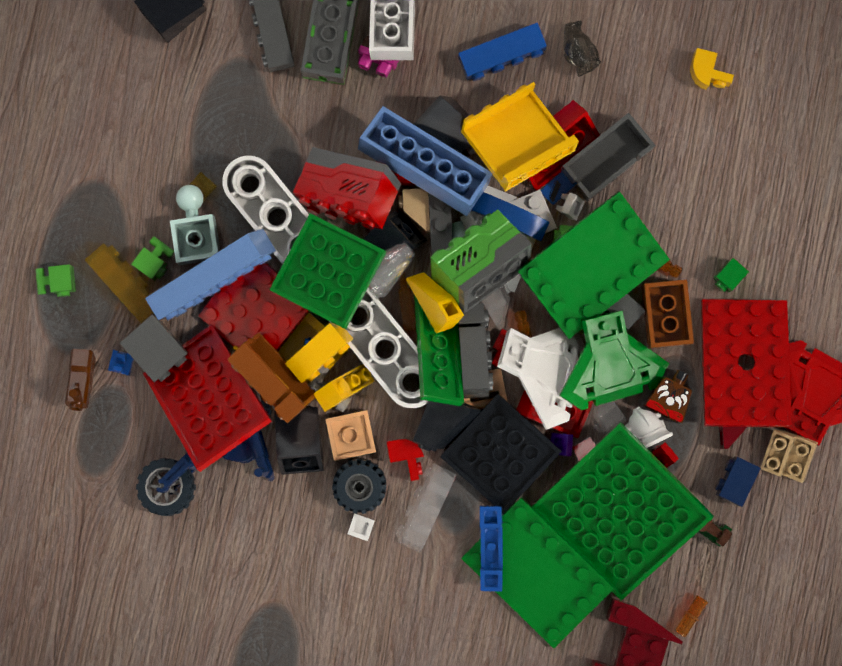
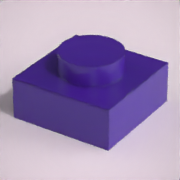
M551 433V441L562 450L559 455L572 456L573 435Z

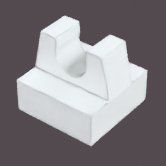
M570 192L569 194H562L561 198L565 200L564 206L557 205L556 210L569 219L577 221L585 201Z
M354 514L347 534L368 541L375 520Z

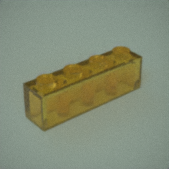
M103 243L85 261L142 324L154 314L145 299L151 295L146 289L148 284L140 276L136 278L133 275V267L126 260L122 262L117 257L120 253L112 244L108 246Z

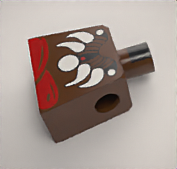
M677 370L672 380L663 377L643 406L679 424L683 423L692 393L691 389L684 386L689 375Z

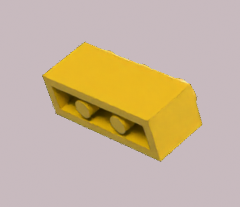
M331 322L285 364L301 383L306 380L312 382L320 375L319 370L323 366L326 369L335 362L333 358L338 353L342 355L350 348L349 343L353 340V337L346 329Z

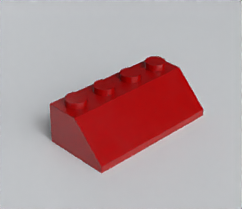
M574 100L553 117L568 137L575 135L579 142L576 150L526 179L536 191L558 175L566 162L600 136L588 112Z

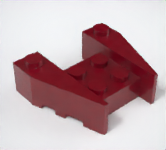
M612 598L606 619L626 626L613 666H661L669 641L682 645L683 641L636 606ZM594 659L591 663V666H612Z

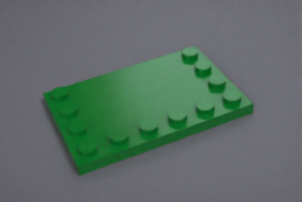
M618 191L519 268L517 272L565 336L570 339L583 329L582 320L601 315L670 259L621 192Z
M520 497L502 516L503 588L502 591L495 592L554 649L614 589V586ZM481 538L461 558L479 576L481 569Z

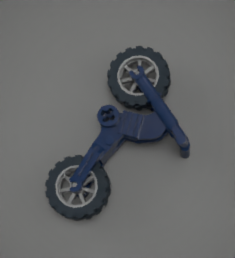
M257 392L256 396L259 398L268 415H271L272 405L266 404ZM261 430L222 456L224 459L239 463H249L255 460L258 468L254 471L255 476L266 477L270 482L275 479L269 460L270 456ZM188 453L179 461L167 458L153 460L142 469V474H139L137 478L139 482L136 484V490H138L137 497L141 500L144 508H147L153 514L173 516L174 514H180L183 509L189 507L190 501H193L195 496L193 494L194 490L196 491V485L194 484L195 478L193 473L197 469ZM168 471L163 477L160 475V473ZM157 476V478L159 479V484L152 485L155 477ZM152 488H157L158 493L155 497L153 496ZM163 493H165L166 503L157 501ZM169 495H177V498L170 502Z

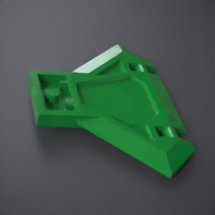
M618 310L582 320L586 346L559 396L578 409L585 410L588 409V402L592 400L594 405L598 406L642 393L643 385L647 384L649 390L655 389L658 386L670 363L627 333L623 311ZM590 387V392L587 393L586 388Z

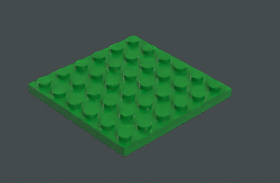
M621 422L532 506L540 516L614 586L612 592L621 601L714 517Z

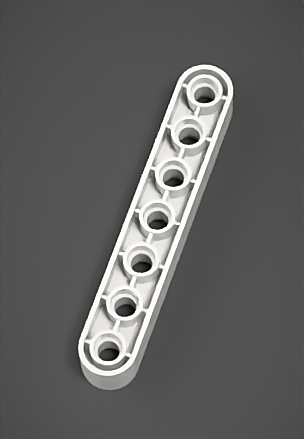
M255 156L239 157L233 160L225 169L222 181L223 189L227 197L255 231L264 229L276 250L274 255L283 264L309 214L264 160ZM253 176L259 179V186L254 192H245L242 189V182L245 178ZM275 209H281L286 213L284 223L278 226L270 224L268 219L269 214ZM368 287L358 306L367 312V320L361 325L349 323L346 330L353 337L349 346L395 403L408 409L421 408L427 405L428 401L420 400V389L415 392H409L403 387V379L406 375L413 373L419 376L417 346ZM384 340L390 341L395 348L393 355L387 359L380 358L376 354L377 344Z

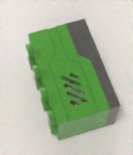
M497 209L492 214L485 215L482 219V224L479 226H470L466 230L464 237L453 238L449 242L447 249H438L432 254L431 279L455 298L461 311L465 314L518 275L517 270L531 260L532 243Z

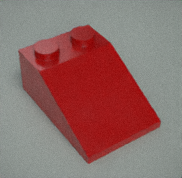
M524 390L516 410L521 415L542 423L526 390ZM593 400L588 402V409L580 410L574 405L572 408L566 407L565 410L571 414L569 421L552 428L579 438L593 405Z

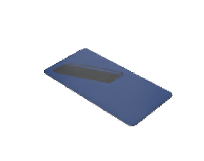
M561 171L541 192L554 205L561 199L562 194H566L577 183L572 184Z

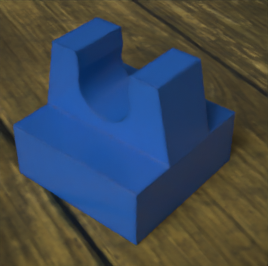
M113 350L108 371L130 376L134 359L129 353Z

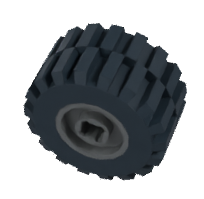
M362 458L351 459L341 465L334 476L332 485L333 495L337 499L339 506H343L346 511H352L353 514H365L367 511H373L375 507L382 503L386 493V477L382 469L378 467L379 465L371 462L369 459L364 460Z

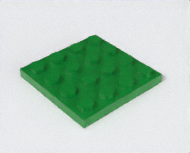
M310 213L269 290L346 329L378 270L386 251Z

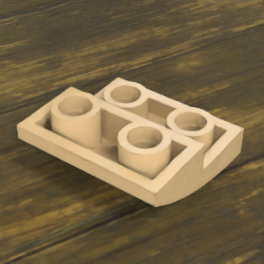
M774 429L761 469L780 477L783 475L803 483L818 442Z

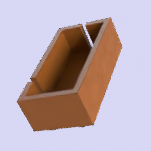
M260 333L244 342L227 359L231 363V367L246 379V383L261 395L262 400L266 404L273 405L277 416L287 423L315 399L313 395L315 391L306 381L301 383L285 364L287 361Z

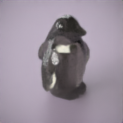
M581 20L567 23L563 30L564 57L567 62L575 65L578 77L595 70L601 63L596 46L591 42L589 36L581 30Z

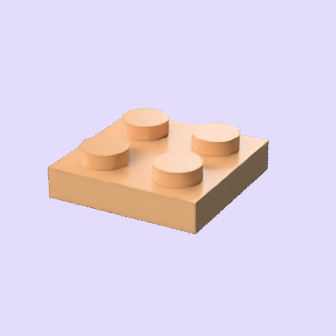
M368 410L325 419L334 461L376 452Z

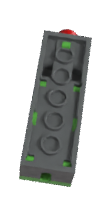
M313 0L301 65L303 78L339 85L345 84L359 0Z

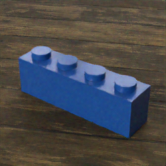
M537 22L458 53V59L467 81L470 79L477 81L484 78V74L492 71L495 74L504 70V66L509 64L516 66L523 63L527 57L537 58L543 55L547 45Z

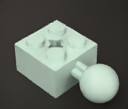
M185 185L181 187L176 194V202L185 211L186 218L170 220L176 263L178 265L203 262L220 251L216 219L213 214L199 216L198 209L203 203V194L197 186ZM195 235L201 238L196 245L191 242V240H194Z

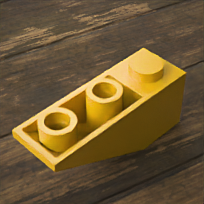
M423 272L406 278L436 334L453 328L462 319L464 314L455 298Z
M362 364L332 380L313 395L326 412L375 381L370 371Z

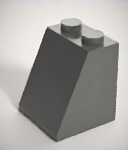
M152 314L120 342L123 348L154 382L158 379L162 382L171 374L169 370L174 365L178 368L187 360L185 357L188 354L186 349L161 320L158 321L155 314Z

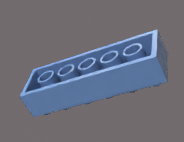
M382 106L359 139L358 150L379 163L387 164L390 170L465 216H468L489 185L492 173L384 106Z
M264 229L247 233L145 299L158 321L164 318L168 321L184 314L188 308L200 304L204 301V298L216 294L225 285L228 286L234 283L241 275L244 276L250 273L257 265L266 263L272 259L270 255L276 252Z

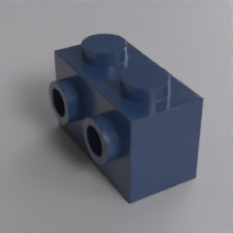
M734 456L733 459H729L726 463L724 470L727 472L724 478H720L716 484V495L737 506L743 507L761 468Z

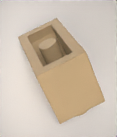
M403 189V195H399V208H403L404 214L425 233H430L428 192L423 189Z

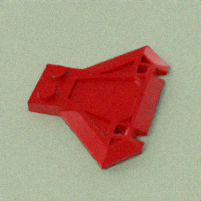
M799 340L789 343L792 426L784 428L796 435L818 442L817 446H819L829 426L842 423V363L816 348L813 349L812 353L805 350L807 343ZM800 357L807 360L806 364L799 361Z

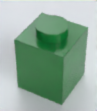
M732 258L713 279L716 281L715 285L721 291L731 292L749 271Z

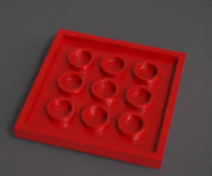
M266 262L254 267V270L244 276L241 275L234 283L220 288V291L214 294L198 316L209 326L212 324L219 335L233 347L237 346L239 348L244 342L260 333L278 352L310 311L269 290L278 272Z

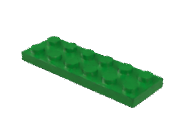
M414 295L420 400L461 406L464 403L458 323L453 328L436 334Z

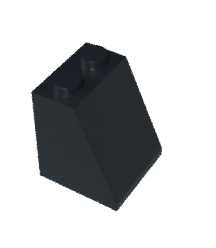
M204 0L134 1L139 11L167 43L206 11L203 5L205 3Z
M440 95L413 125L467 158L470 154L468 152L472 149V146L461 133L463 121L469 114L452 97Z
M400 210L388 215L383 229L374 228L363 239L386 251L374 278L379 279L380 282L388 278L428 241Z
M428 401L413 441L419 443V448L427 451L432 450L436 452L437 449H445L482 410L467 403L456 406Z
M307 406L289 423L280 419L275 411L276 452L281 475L324 471L318 407Z

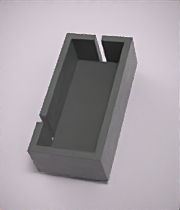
M628 113L562 166L561 171L572 184L577 183L575 188L588 202L637 161L652 151L656 145L630 113Z
M484 303L474 306L458 322L464 399L489 397V391H493V373H488L492 365L491 352H487V349H490V331L485 330V328H488L489 313L488 310H484Z

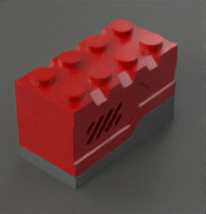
M312 147L293 194L299 199L298 202L303 204L307 211L313 215L325 213V216L332 220L342 217L345 222L352 225L362 222V226L368 229H374V227L383 229L401 183L387 164Z

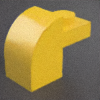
M697 48L693 54L690 66L691 77L695 84L705 90L709 87L710 83H713V86L717 88L729 87L732 84L734 75L714 70L718 53Z

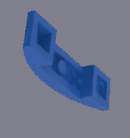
M483 192L471 210L485 216L489 213L492 214L498 209L522 234L540 242L550 223L531 212Z
M480 506V590L502 591V506Z

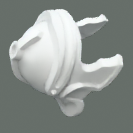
M640 407L633 410L629 422L625 425L646 448L673 435V432H669L666 429L664 421L659 419L661 414L643 410Z

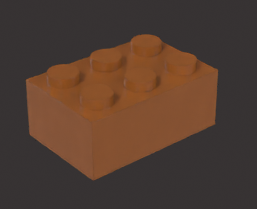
M687 279L643 284L641 289L648 348L694 344Z

